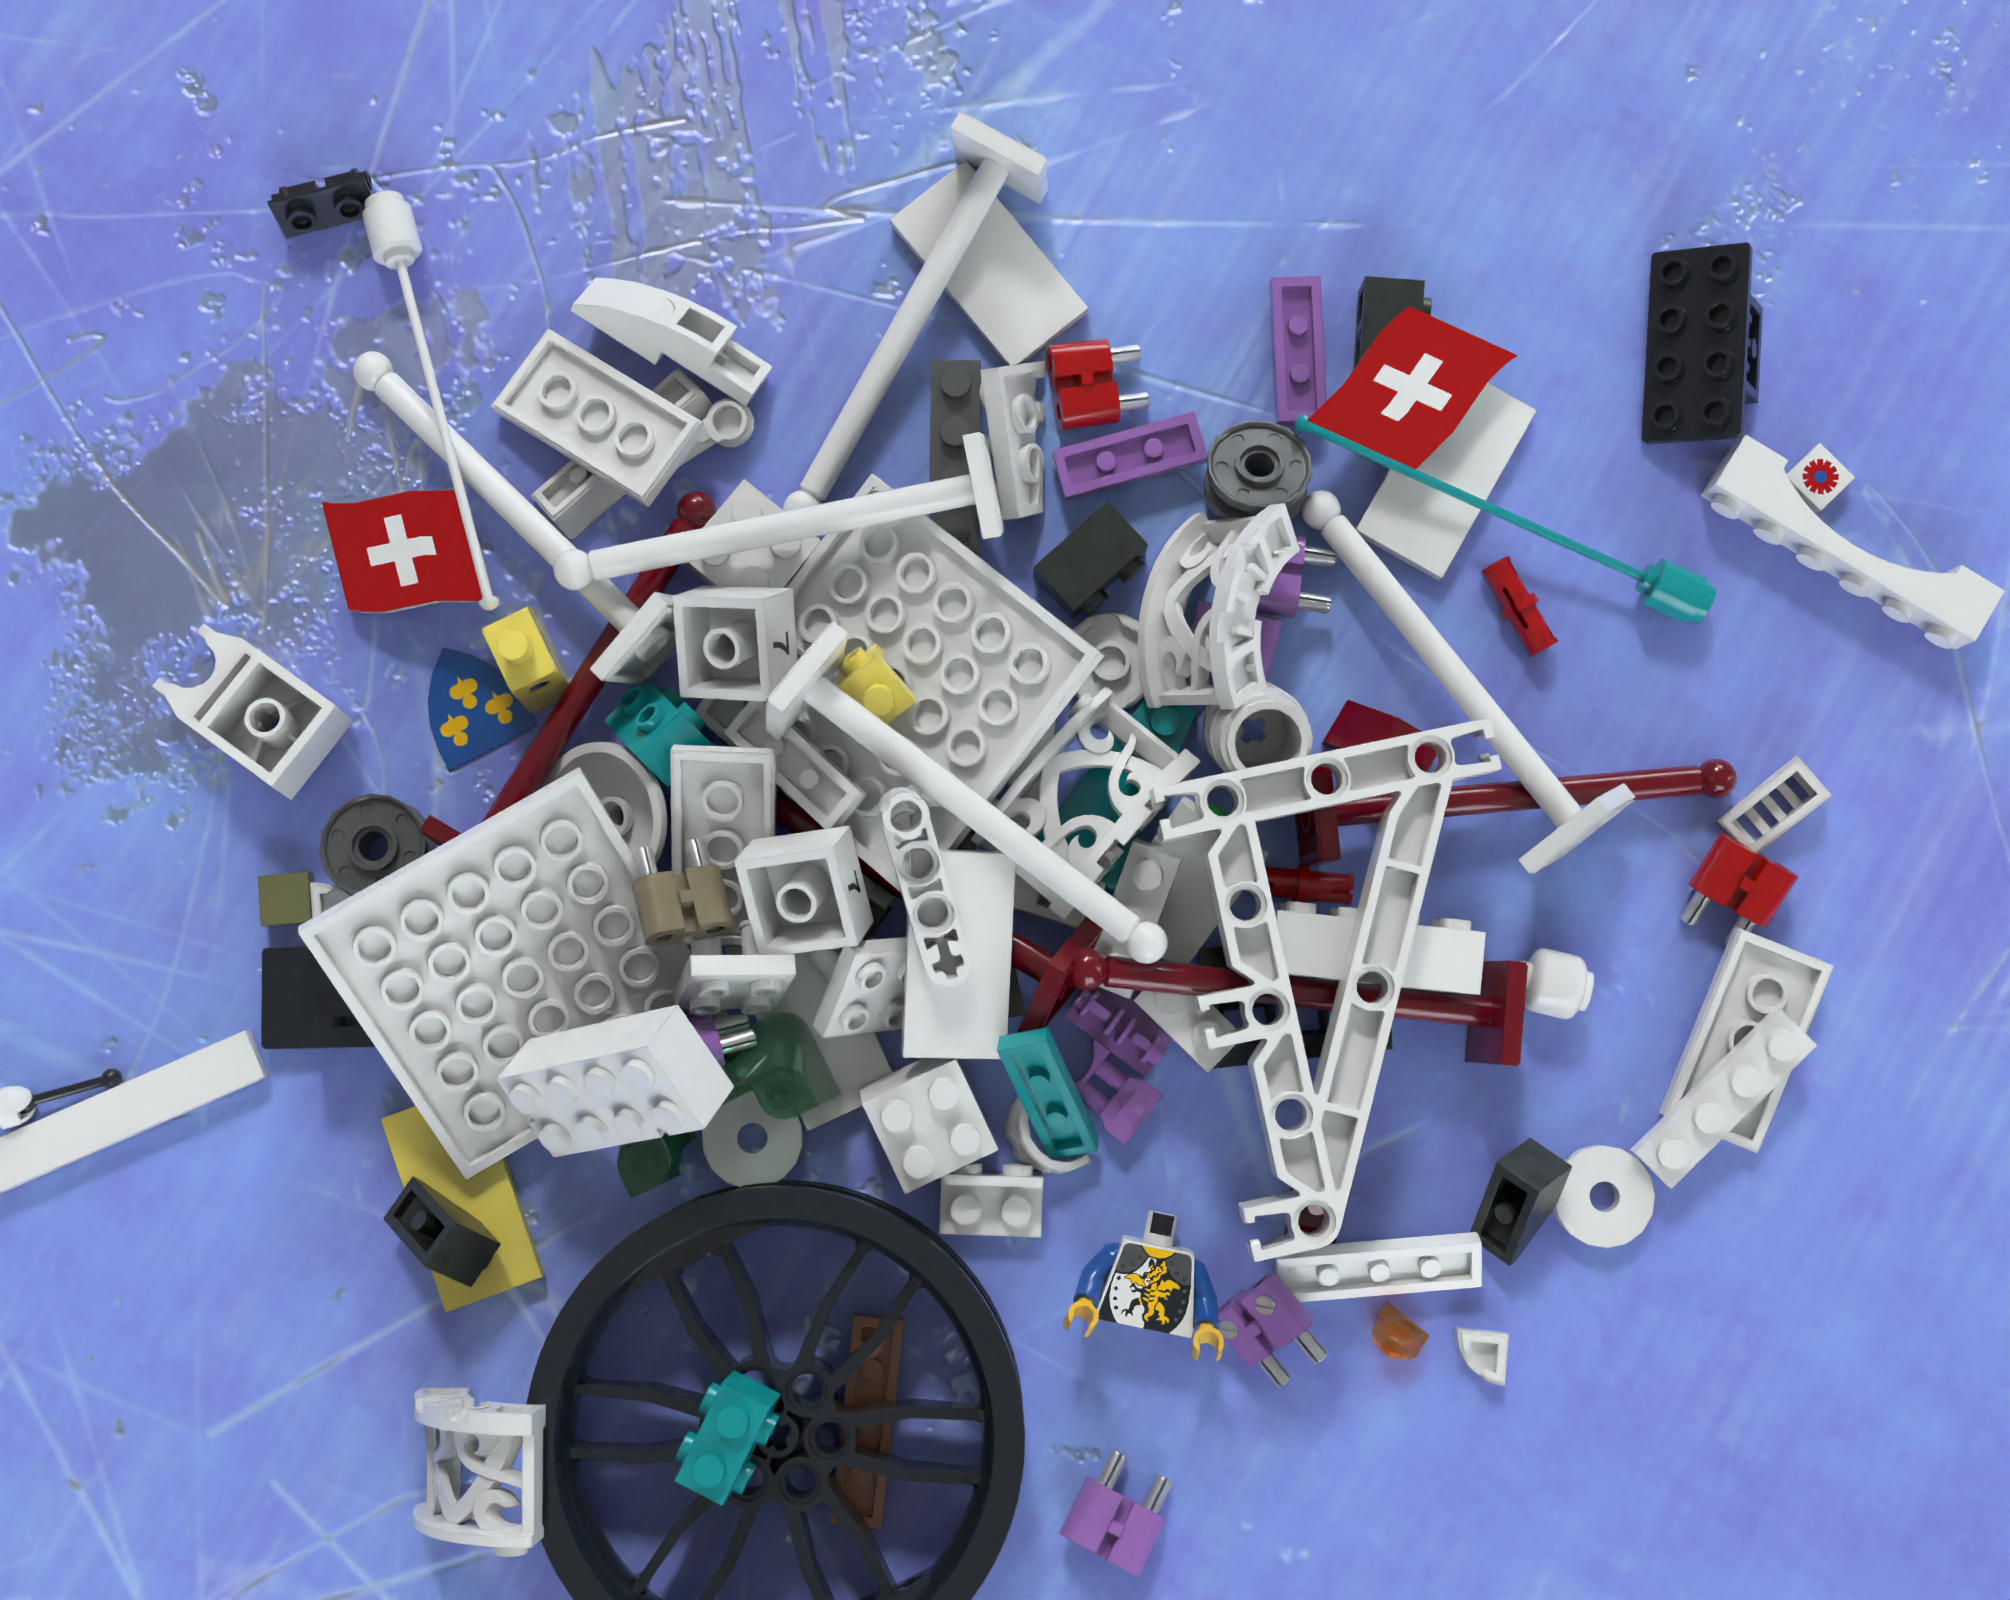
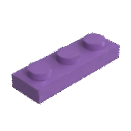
M1321 276L1271 277L1269 283L1276 424L1281 426H1294L1298 416L1303 414L1309 415V417L1312 416L1327 401Z
M1194 411L1052 450L1051 454L1065 502L1206 463L1208 457Z

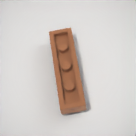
M854 1313L849 1354L875 1330L884 1316ZM899 1317L882 1344L846 1381L843 1404L851 1406L896 1400L904 1318ZM893 1421L859 1427L857 1443L890 1454ZM842 1427L840 1429L839 1444L843 1443L846 1439ZM843 1465L836 1466L835 1480L868 1526L874 1529H881L887 1476ZM831 1513L830 1524L841 1525Z

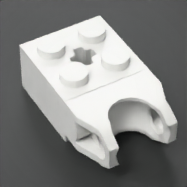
M203 623L196 633L205 639L206 644L214 653L216 661L211 677L202 685L194 688H183L176 684L166 683L159 677L152 687L166 697L178 719L271 787L292 800L354 721L331 701L244 639L217 633ZM276 721H278L279 723L277 724V726L273 730H270L272 725Z

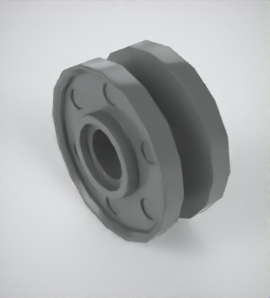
M1255 420L1232 425L1215 438L1208 452L1207 468L1204 475V496L1212 512L1220 519L1256 516L1269 505L1285 503L1290 520H1292L1299 514L1306 499L1307 486L1312 474L1311 455L1303 440L1284 426L1270 421Z
M366 794L349 799L331 814L322 830L319 852L324 871L334 884L345 892L354 895L436 849L437 845L421 834L420 828L426 819L418 810L390 795ZM385 836L388 841V851L383 858L373 861L369 855V847L377 837Z

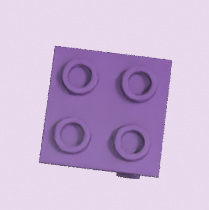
M1100 987L1083 990L1064 1017L1145 1077L1153 1065H1156L1165 1054L1172 1038L1133 1001L1142 991L1134 990L1133 995L1128 999Z

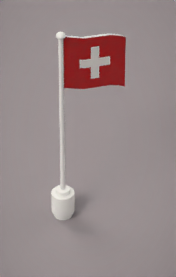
M396 191L377 192L369 196L364 203L365 210L362 213L366 233L374 261L398 272L454 490L406 491L357 503H329L321 501L348 610L361 613H391L440 602H479L481 608L490 611L498 606L499 598L492 595L407 267L411 266L422 253V245L411 205L404 201L401 193Z

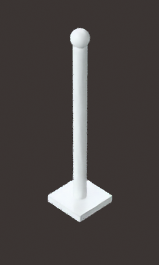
M958 113L950 127L955 156L961 162L966 160L977 171L800 483L801 490L791 493L786 498L783 505L784 511L819 505L821 501L826 500L1000 189L1005 185L1041 204L1048 191L1046 157L966 113Z
M375 351L361 354L353 366V375L356 382L366 390L375 391V394L447 463L433 408L397 373L393 372L392 363L385 355ZM448 424L462 479L552 567H554L556 558L562 552L577 549ZM593 578L589 585L577 591L620 633L592 665L590 670L601 681L642 684L647 678L650 680L676 649L672 596L674 595L654 592L639 609L609 579L597 581Z
M981 432L962 435L970 472L967 475L591 550L588 554L581 550L570 549L562 552L556 558L553 567L554 576L557 582L564 588L580 590L589 585L593 578L599 581L976 505L983 540L1003 537L1005 531L987 440Z
M1319 490L1310 493L1306 497L1301 508L1304 522L1313 529L1322 530L1321 535L1468 718L1471 721L1491 718L1494 738L1486 740L1558 828L1518 859L1529 874L1532 872L1535 874L1563 857L1634 801V794L1623 783L1597 797L1582 809L1344 515H1340L1341 507L1335 495L1328 491Z
M835 622L827 625L767 697L765 731L778 741H780L805 709L811 705L1119 942H1125L1127 952L1135 961L1150 964L1158 961L1165 954L1168 940L1166 933L1159 925L1153 922H1140L1139 917L830 681L839 670L838 665L844 659L848 632Z

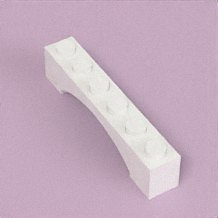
M1746 434L1729 447L1701 493L1702 497L1712 502L1711 507L1713 510L1726 518H1739L1752 526L1754 534L1761 540L1773 545L1781 544L1797 554L1796 559L1804 566L1816 571L1824 570L1838 578L1839 585L1847 592L1856 596L1871 598L1882 605L1881 610L1887 616L1899 622L1912 623L1925 631L1924 636L1927 640L1939 647L1957 649L1976 641L2005 591L1963 565L1945 573L1925 572L1896 565L1869 554L1837 534L1808 507L1784 470L1789 460Z

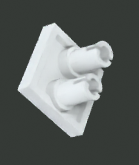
M749 919L739 924L742 955H722L721 936L695 941L693 936H690L691 955L674 989L675 1005L678 1004L681 1010L690 1009V1013L697 1016L713 1015L719 1013L721 1009H741V1012L747 1015H759L770 1012L772 1008L777 1007L796 975L795 954L759 955Z
M869 937L867 940H861L856 946L843 947L842 950L834 948L809 952L808 959L810 964L816 967L829 983L812 1025L822 1038L902 1029L906 937L888 939Z

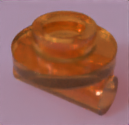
M1389 1302L1378 1312L1377 1320L1371 1331L1372 1339L1382 1353L1390 1358L1409 1360L1416 1357L1429 1338V1334Z

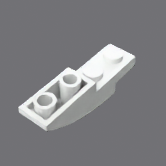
M596 277L573 303L570 310L654 365L665 354L745 407L764 383L773 367L731 340L738 326L688 299L645 284Z

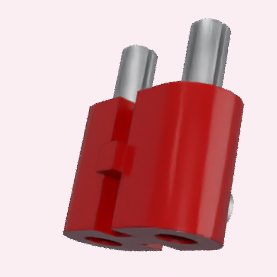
M1104 338L1047 346V372L1050 387H1053L1054 390L1052 400L1056 422L1060 430L1118 423L1121 412L1149 408L1150 400L1147 392L1119 395L1117 382H1113L1112 377L1113 365L1141 360V349L1138 344L1110 348L1108 340Z
M1720 832L1688 883L1696 891L1680 915V918L1688 925L1695 926L1711 900L1733 909L1740 916L1724 940V943L1727 945L1734 927L1751 932L1756 924L1766 928L1799 876L1774 860L1753 851L1745 844Z

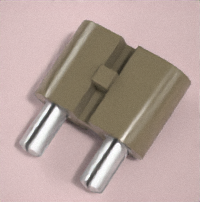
M692 839L686 843L685 846L691 867L685 868L684 873L673 875L672 870L657 871L651 847L645 846L644 849L643 847L636 849L635 857L640 877L634 880L631 885L646 945L656 947L681 943L682 938L693 936L694 941L717 937L728 933L735 927L721 869L717 865L708 864L703 840L695 839L694 841Z

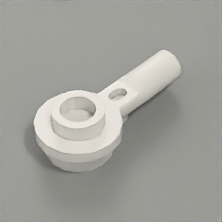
M724 398L715 402L703 419V424L706 427L705 431L679 467L714 444L728 448H735L744 444L751 437L754 430V417L748 406L745 407L733 398Z

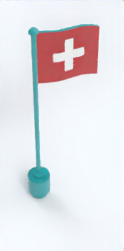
M1411 306L1398 314L1377 335L1345 383L1312 416L1309 417V415L1303 414L1296 418L1294 426L1298 433H1301L1302 430L1308 431L1636 579L1635 590L1640 592V604L1677 621L1686 623L1690 620L1696 624L1700 623L1714 602L1716 588L1707 584V578L1662 558L1655 565L1647 564L1643 571H1640L1417 470L1454 432L1488 381L1518 355Z

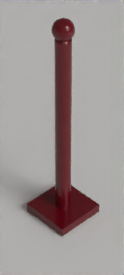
M700 491L685 494L677 505L678 518L673 519L663 536L703 528L716 513V506L712 498ZM680 564L640 572L625 596L640 609L654 592L663 593ZM609 621L481 822L538 791L606 681H601L590 668L620 633ZM430 814L420 828L421 834L438 846L462 834Z
M1722 759L1707 760L1699 767L1693 765L1556 777L1578 805H1588L1597 797L1623 783L1634 794L1635 798L1633 800L1636 801L1693 796L1700 793L1710 798H1722L1732 792L1737 782L1735 769L1730 763ZM1316 767L1311 775L1313 788L1321 794H1331L1334 791L1332 771L1325 767ZM1520 781L1451 786L1444 817L1542 808ZM1392 795L1295 814L1300 865H1306L1309 868L1320 867L1341 859L1338 827L1379 823L1382 813L1392 799Z
M776 790V825L790 834L824 829L795 801ZM858 856L861 872L903 901L901 892ZM1088 917L1082 920L1056 955L1012 930L1011 966L1040 982L1017 1033L1046 1028L1075 991L1076 987L1067 977L1074 966V954L1081 948L1095 949L1103 932V929Z
M1081 948L1075 952L1074 966L1067 976L1075 987L1083 990L1094 989L1103 983L1105 987L1188 996L1230 989L1249 983L1246 978L1229 968L1165 961L1144 964L1128 957L1108 955L1104 958L1100 952L1092 948ZM1511 960L1483 961L1480 995L1401 987L1394 1018L1468 1025L1465 1062L1518 1067L1521 1059L1528 973L1527 962ZM1289 975L1295 1007L1332 1011L1339 980ZM1357 982L1358 995L1365 1002L1374 1001L1381 992V985ZM1263 994L1254 1001V1003L1278 1005L1277 1000L1270 994Z

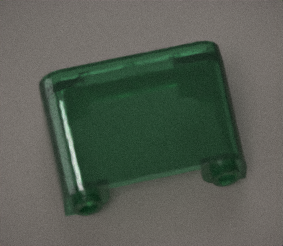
M777 1013L750 1025L748 1029L754 1030L757 1045L724 1054L725 1065L721 1066V1068L734 1085V1088L722 1105L753 1090L760 1106L768 1115L776 1119L786 1120L841 1095L809 1026L802 1017L795 1013ZM694 1131L671 1136L665 1132L660 1138L619 1145L617 1167L631 1199L685 1173L681 1163L682 1153L689 1143L697 1139Z

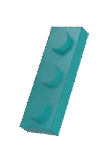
M1049 1028L999 1036L997 1052L1048 1157L1055 1159L1096 1152L1099 1135Z

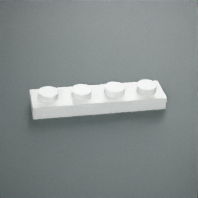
M1775 1007L1630 1150L1667 1187L1672 1189L1817 1044L1782 1009Z
M1477 1232L1329 1244L1319 1249L1274 1258L1276 1274L1299 1302L1482 1287V1242Z

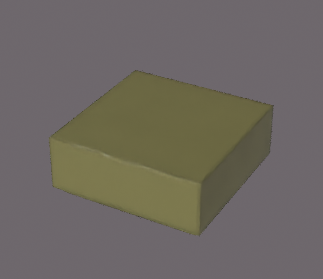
M312 872L258 876L260 921L262 927L303 924L312 919L310 883H314Z

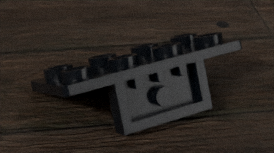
M1749 243L1662 251L1652 254L1642 419V441L1646 444L1739 439L1743 436L1745 404L1758 403L1763 316L1762 306L1751 294L1753 248Z
M308 947L263 949L262 1048L375 1047Z

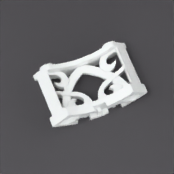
M1285 503L1269 505L1256 516L1208 520L1205 513H1196L1187 519L1164 545L1147 581L1138 625L1139 680L1148 708H1159L1168 705H1219L1220 710L1237 709L1244 704L1247 698L1268 687L1261 658L1262 621L1255 620L1260 596L1269 594L1272 584L1283 566L1300 551ZM1210 574L1211 582L1216 587L1212 608L1203 615L1193 634L1184 618V612L1193 588ZM1209 672L1212 673L1214 685H1209ZM1191 676V686H1187L1185 677Z
M1107 687L1103 688L1093 698L1088 693L1082 695L1067 715L1070 720L1033 759L999 801L995 798L991 803L1010 819L1018 815L1025 816L1029 820V826L1025 829L1027 832L1035 837L1043 831L1044 841L1042 843L1097 885L1124 853L1117 844L1120 843L1125 846L1138 829L1142 832L1162 810H1153L1149 791L1155 787L1187 781L1201 762L1186 748L1180 754H1177L1110 699L1114 692ZM1094 724L1099 725L1108 733L1105 739H1096L1092 736L1090 729ZM1114 738L1124 746L1121 753L1111 751ZM1076 739L1078 740L1082 750L1063 753ZM1082 768L1112 769L1108 779L1107 793L1111 806L1120 816L1117 822L1113 823L1097 815H1082L1067 821L1061 826L1057 801L1059 774ZM1122 772L1129 773L1125 784L1131 783L1136 785L1139 793L1134 796H1127L1121 793L1119 790V778ZM1041 778L1039 801L1025 797ZM1165 798V801L1162 803L1163 808L1173 798ZM1082 829L1092 831L1095 836V843L1089 848L1079 845V835L1071 840L1069 846L1065 839L1072 833ZM977 832L971 839L978 847L982 845L989 851H1000ZM1016 863L1015 873L1051 902L1049 908L1059 917L1065 920L1076 910L1075 907Z
M420 1388L414 1394V1419L420 1424L427 1426V1502L418 1503L413 1509L414 1528L426 1536L442 1541L495 1547V1555L499 1557H516L527 1554L528 1548H532L544 1537V1526L542 1525L543 1428L546 1427V1405L509 1404L487 1401L481 1402L478 1407H474L471 1388ZM477 1440H479V1449L477 1448ZM521 1445L522 1471L512 1468ZM462 1461L467 1469L478 1474L467 1492L460 1498ZM502 1483L522 1489V1524L508 1522L501 1515V1506L508 1508L521 1505L518 1497L512 1491L506 1488H499Z

